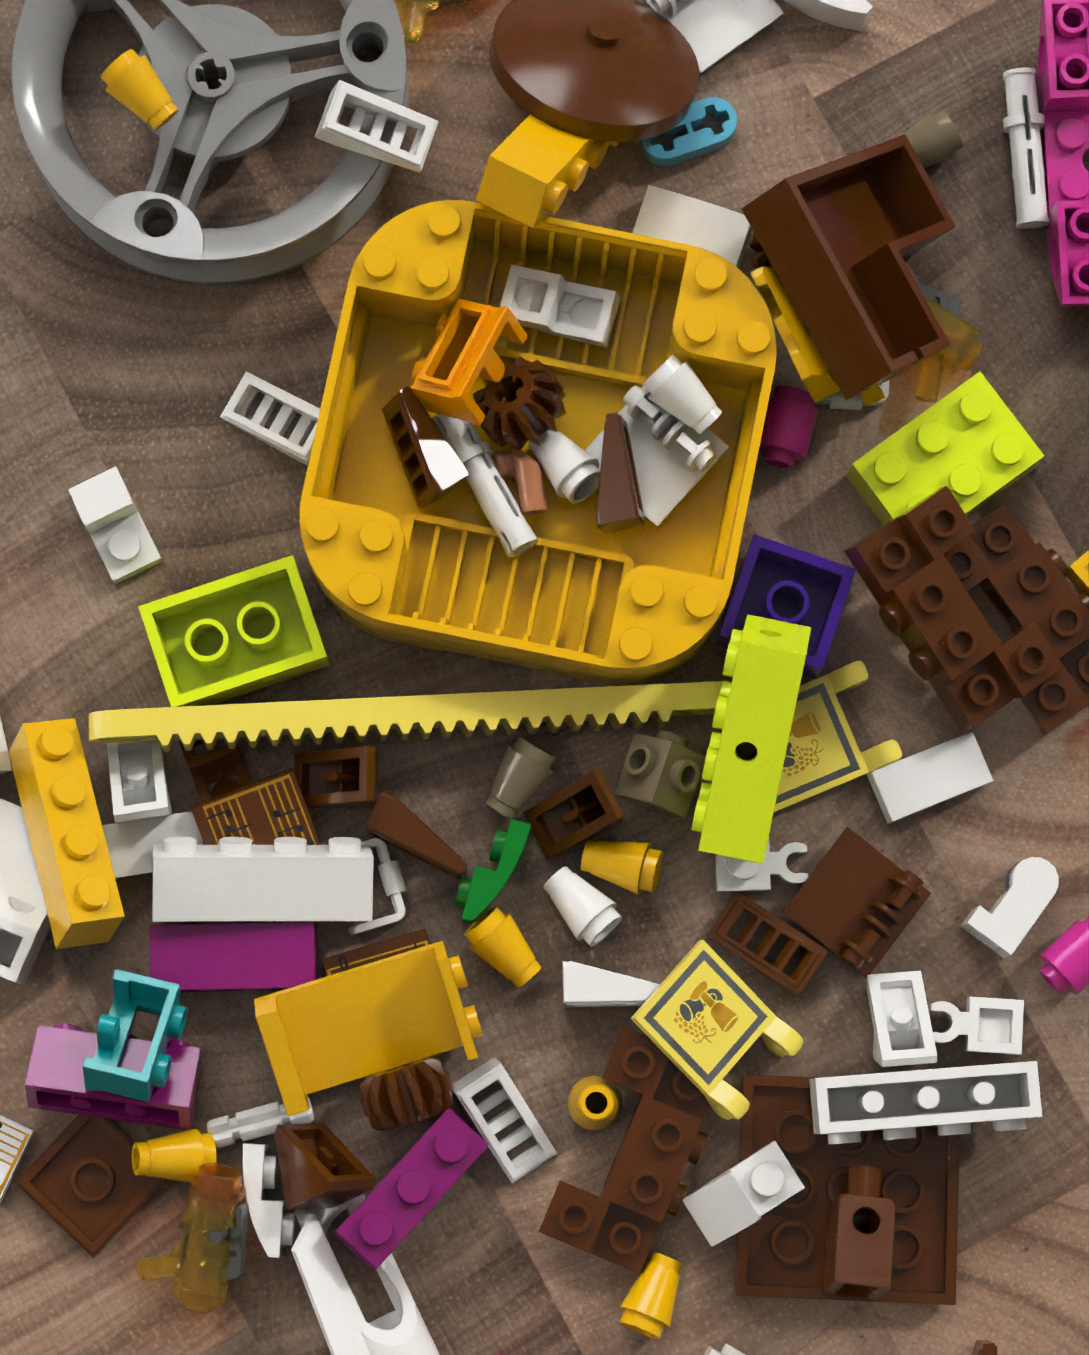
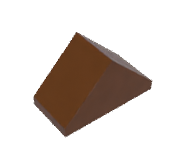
M362 746L295 754L294 773L308 808L373 809L378 796V754L375 747Z
M600 768L591 771L524 812L529 824H532L531 828L547 860L622 824L624 815Z
M324 1123L277 1125L275 1141L286 1211L334 1208L374 1189L376 1178Z

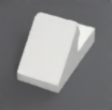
M116 466L68 489L79 516L115 585L163 562Z
M159 742L107 744L115 823L172 814L163 749Z
M921 971L867 975L866 989L874 1028L873 1059L881 1067L937 1063V1051Z
M772 1141L689 1194L682 1201L710 1246L713 1247L762 1219V1215L805 1187L776 1141Z

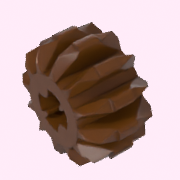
M519 356L511 367L504 364V375L499 382L483 379L485 388L473 393L476 404L486 416L480 425L481 428L486 431V434L494 443H498L501 447L509 444L510 447H514L518 451L524 447L528 440L540 446V435L545 431L557 432L554 419L566 414L562 401L565 393L563 392L562 384L556 376H553L549 368L539 360L530 363Z
M435 1057L423 1058L366 1077L360 1085L361 1104L365 1116L369 1118L372 1129L379 1131L392 1130L445 1112L454 1104L453 1085L449 1072H446L441 1059Z

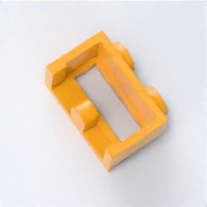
M458 298L451 313H445L440 317L436 326V341L427 358L422 357L415 363L412 371L413 384L411 389L429 412L478 425L482 424L486 416L469 394L478 376L493 382H499L502 379L505 366L493 349L499 336L519 344H524L528 337L508 306L497 308Z

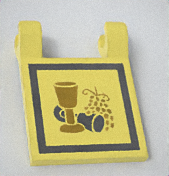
M862 661L852 662L829 674L800 685L774 813L901 759L902 751L896 740L892 739L864 752H860L836 694L863 685L868 681V672Z
M699 940L630 1018L700 1090L715 1113L724 1120L732 1118L739 1120L750 1107L749 1101L738 1090L725 1082L723 1078L759 1036H761L767 1048L777 1057L794 1056L804 1043L803 1038L792 1027L776 1017L704 940Z

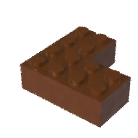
M906 135L785 178L741 209L750 224L753 236L761 244L776 271L780 285L786 290L799 313L805 331L816 344L829 368L832 380L839 386L846 400L909 371L950 346L948 339L903 258L913 255L956 226Z

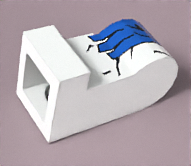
M1030 857L1018 862L1008 871L1005 878V890L988 912L980 905L971 910L960 927L1002 958L1011 956L1055 895L1059 886V876L1056 868L1049 861L1041 857Z

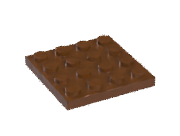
M742 1074L741 1094L749 1101L750 1107L743 1117L740 1118L739 1162L770 1142L776 1141L805 1188L762 1215V1219L736 1233L734 1295L956 1305L960 1134L938 1136L937 1125L916 1127L917 1138L883 1140V1131L881 1129L861 1131L862 1142L828 1144L827 1134H814L809 1079L819 1077ZM867 1166L881 1169L880 1198L895 1200L891 1288L877 1301L822 1294L831 1205L839 1194H847L849 1167ZM853 1219V1225L859 1232L869 1234V1228L864 1221Z

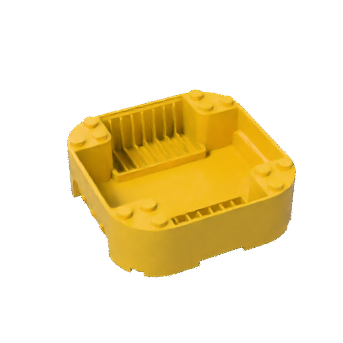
M466 200L434 201L406 210L392 218L365 244L350 273L302 490L299 519L301 537L313 575L324 596L345 620L365 633L377 638L441 652L445 650L547 671L549 674L598 684L627 686L651 682L666 676V674L692 659L709 640L730 594L777 357L775 328L768 307L758 289L732 263L703 248L544 216L534 228H531L479 202ZM511 265L559 274L568 282L616 291L621 299L607 348L522 326L528 335L524 344L511 342L508 338L499 336L493 349L502 362L509 367L521 356L530 363L539 360L549 368L553 376H556L562 384L563 392L565 393L562 401L566 414L554 419L556 430L583 450H586L604 430L606 414L619 413L626 405L623 402V398L627 392L635 385L642 388V384L674 354L682 363L686 360L715 401V405L722 411L721 415L708 429L730 448L658 527L645 516L646 522H643V526L603 533L597 527L596 512L599 488L584 501L573 504L567 498L558 497L542 469L547 512L538 515H523L538 538V542L526 552L511 558L506 555L500 539L493 527H491L465 479L449 493L421 510L411 490L382 408L401 389L409 386V388L412 386V371L415 363L422 357L427 358L436 341L438 320L443 314L451 313L458 298L499 308ZM480 376L476 379L469 393L474 401L473 393L485 388L484 380ZM426 409L431 418L437 416L436 413L429 412ZM471 423L482 442L486 441L489 443L493 454L496 451L507 452L509 450V444L501 447L490 439L480 425ZM528 440L521 450L539 464L534 452L528 446L530 441ZM511 478L504 479L520 508L517 484Z

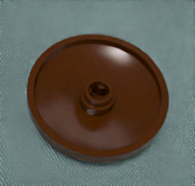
M512 0L498 16L490 41L489 57L492 70L497 81L512 100L529 114L554 128L593 140L610 142L638 141L669 131L678 125L688 114L699 84L700 72L698 61L686 38L666 18L636 0Z

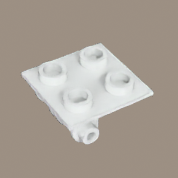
M644 0L651 9L671 22L686 38L696 55L700 73L706 71L784 15V12L774 0Z
M635 385L624 396L623 402L626 405L618 414L628 424L644 515L658 527L730 447L708 428L699 435L693 428H690L648 398L651 393L644 386L640 388ZM604 430L585 450L599 461V470L601 469Z

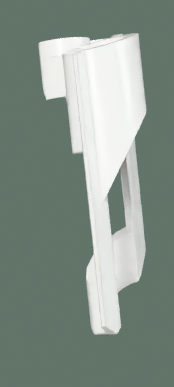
M364 1194L334 1208L295 1210L301 1231L291 1251L331 1355H440L392 1253L376 1270L395 1310L370 1323H367L325 1236L337 1215L346 1208L351 1215L365 1199Z

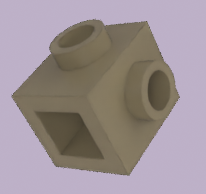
M658 730L655 738L634 733L614 794L647 810L686 819L706 757L688 749L689 739L678 734Z

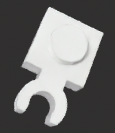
M768 838L763 864L715 854L716 892H769L771 890L770 876H778L788 884L797 885L804 883L808 878V873L791 872L787 868L786 860L791 854H805L807 852V845L793 842L782 847L779 852H770Z
M970 996L967 997L966 1012H960L955 1005L945 1001L929 1004V1011L943 1012L949 1018V1027L945 1032H933L935 1043L949 1042L958 1035L965 1036V1052L1022 1055L1024 1000Z

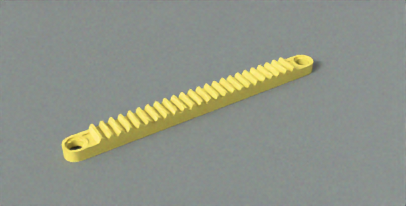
M722 681L104 710L88 714L89 742L100 744L159 742L164 752H170L174 741L179 740L186 751H191L196 740L202 739L207 750H213L217 739L221 738L224 739L229 749H235L241 737L246 738L251 748H256L262 736H267L272 747H277L283 735H288L293 745L297 746L300 745L304 734H310L315 745L322 743L326 733H331L336 743L339 744L343 743L347 732H353L358 742H364L369 731H374L379 741H386L390 730H396L401 740H407L412 729H417L422 739H429L433 728H439L444 738H450L454 727H460L465 737H471L476 726H481L487 736H493L497 725H503L508 735H514L519 724H524L529 734H535L541 723H545L551 733H557L562 722H567L572 732H578L584 721H588L593 731H599L604 725L605 720L610 721L614 730H620L627 719L631 720L636 729H641L649 718H652L657 728H663L670 717L714 715Z

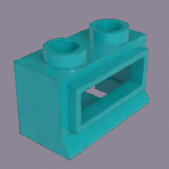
M115 969L112 978L114 1000L109 1015L102 1014L97 1026L98 1047L94 1059L85 1057L82 1066L85 1090H101L149 1102L154 1086L164 1088L171 1069L172 1056L165 1054L170 1037L175 1039L181 1038L188 1008L181 1006L179 984ZM137 1011L160 1016L142 1073L119 1068Z

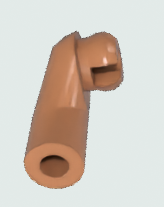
M509 447L507 452L496 451L491 458L502 479L511 478L517 484L522 515L546 513L547 504L540 465L523 450L518 451L514 447Z

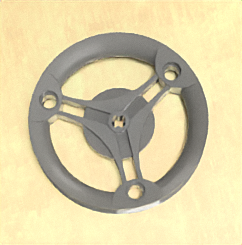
M128 0L25 1L15 33L11 73L14 106L21 132L44 182L68 218L93 242L129 265L165 278L199 284H231L254 281L280 274L322 254L349 233L375 204L392 175L395 164L347 150L341 162L320 186L300 202L279 214L258 222L220 229L201 228L199 221L193 214L198 198L218 163L249 154L266 143L284 121L290 103L326 90H332L337 82L341 80L409 108V80L404 33L394 0H339L346 11L340 30L302 36H278L257 16L240 8L222 4H205L189 7L179 0H153L168 16L166 20L153 30ZM112 8L128 23L142 44L138 56L145 55L172 98L173 103L179 109L178 113L157 131L149 124H146L152 134L159 140L153 171L145 191H135L118 197L113 195L94 176L82 159L69 132L62 99L64 57L78 20L83 12H102ZM365 46H373L382 51L381 56L372 62H363L355 57L356 52ZM341 53L342 65L292 74L290 66L292 62ZM218 76L220 87L209 89L207 78ZM365 114L359 132L366 135L369 134L374 115ZM386 121L380 141L389 144L396 122ZM403 138V141H402V143H401L400 149H402V145H403V142H404V138ZM177 154L194 159L180 200L163 194ZM163 218L173 222L172 229L165 236L151 237L146 234L149 224L156 219Z

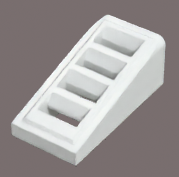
M339 80L329 95L315 138L353 152L420 172L439 121ZM344 107L354 109L348 127L339 124ZM366 113L375 116L368 135L359 132ZM387 120L396 122L389 144L380 141ZM407 126L417 129L409 152L400 149Z
M246 371L220 417L308 466L320 408ZM258 392L265 396L253 418L249 420L245 418V415ZM277 403L282 404L269 429L265 428L264 426ZM296 413L302 415L289 439L284 438L283 436Z
M572 961L562 962L563 1005H566V1008L642 1006L660 985Z
M496 1058L488 1060L452 1084L454 1095L483 1140L489 1144L488 1148L511 1183L519 1180L558 1154L503 1065ZM497 1080L500 1087L474 1103L471 1097ZM506 1099L510 1100L512 1103L511 1107L488 1122L485 1121L482 1115ZM521 1117L524 1125L498 1141L494 1134ZM533 1136L537 1144L510 1160L506 1152Z

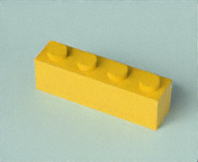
M530 114L490 154L476 201L534 228L548 212L553 215L556 214L566 197L567 191L569 189L574 192L577 191L586 176L588 168L597 169L607 152L608 146L617 147L620 142L600 141L576 136L554 128Z
M75 718L23 723L9 750V756L56 949L109 942L125 915Z

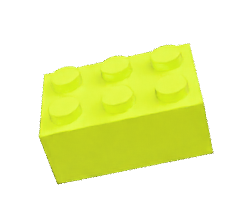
M980 371L853 462L846 474V478L882 525L944 486L949 488L966 516L969 517L1035 469L1045 455Z
M293 555L138 606L171 707L214 705L330 666Z

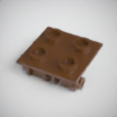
M846 827L782 913L863 977L867 978V975H870L931 895V892L922 886L924 882L909 870L904 872L849 827Z

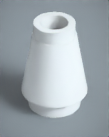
M674 354L642 384L651 393L648 397L651 401L690 428H693L699 435L722 413L688 361L686 360L682 363Z
M545 431L540 435V446L529 441V448L534 452L536 459L558 497L567 498L571 503L575 504L584 501L599 488V461L561 432Z
M567 866L552 875L543 887L550 895L549 897L577 941L584 939L590 947L595 946L606 938L622 919V916L615 910L616 902L576 873H573Z

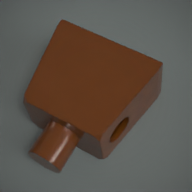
M867 1166L849 1167L847 1194H839L831 1205L822 1294L877 1301L891 1288L895 1200L880 1198L881 1169ZM853 1219L864 1221L869 1228V1234L859 1232L853 1225Z

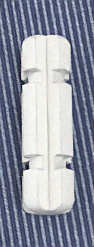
M309 1097V1110L289 1117L284 1104L279 1105V1102H274L237 1112L234 1118H229V1115L209 1120L207 1122V1132L212 1134L216 1148H222L236 1144V1139L241 1138L242 1141H248L273 1134L276 1131L277 1125L309 1124L314 1121V1112Z

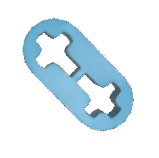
M710 97L693 102L684 119L674 128L665 132L667 136H673L682 132L685 134L673 140L672 150L664 151L661 144L652 145L651 143L655 141V136L640 140L641 151L652 164L663 167L721 149L728 145L734 137L737 125L736 111L729 102L718 97ZM707 113H713L715 119L725 118L726 120L722 123L720 134L714 135L711 128H704L693 132V128L704 124Z

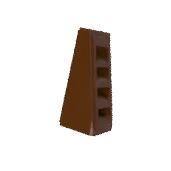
M406 386L401 389L382 408L411 490L421 510L449 493L469 475L467 469L411 387Z
M617 412L606 414L596 512L597 527L603 533L643 526V522H646L628 424Z
M385 789L382 790L365 823L367 833L456 879L462 878V875L464 876L467 870V864L463 861V858L391 792H387Z
M738 891L707 934L708 938L794 997L800 995L829 952ZM744 910L752 918L736 941H734L727 934ZM763 923L770 930L753 953L745 948L760 924ZM780 935L788 940V942L771 965L763 959ZM799 948L806 955L791 977H789L782 970L796 949Z

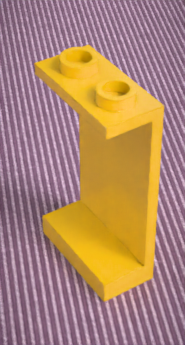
M440 941L255 998L256 1020L288 1117L309 1110L308 1094L462 1046L468 1061L478 1058L473 1039L482 1037L483 1033L474 1005L464 1008L458 989L468 987L459 955L448 958L444 943Z

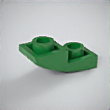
M510 819L508 831L497 829L489 858L490 861L499 863L497 871L475 866L472 878L462 875L454 907L464 909L462 922L473 924L497 900L518 866L526 847L532 824Z

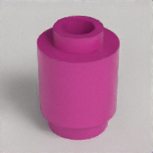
M777 386L774 397H769L759 451L764 453L762 458L764 462L781 468H793L794 462L806 461L819 413L815 408L816 403L808 391L790 386Z
M1089 916L1083 922L1076 920L1039 955L1040 960L1044 964L1039 973L1059 994H1063L1068 989L1073 994L1078 995L1089 984Z

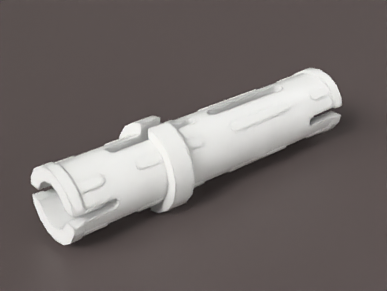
M1029 67L1010 69L1003 74L1008 115L1003 119L1004 132L1009 133L1012 178L1017 217L1016 228L1037 229L1050 224L1047 213L1045 172L1040 130L1045 127L1044 114L1038 112L1036 69Z
M440 414L433 416L432 420L467 469L469 475L465 480L473 491L491 527H493L500 539L506 555L509 558L515 557L532 548L538 542V538L526 522L504 479H502L491 458L493 450L489 443L486 441L482 442L471 422Z

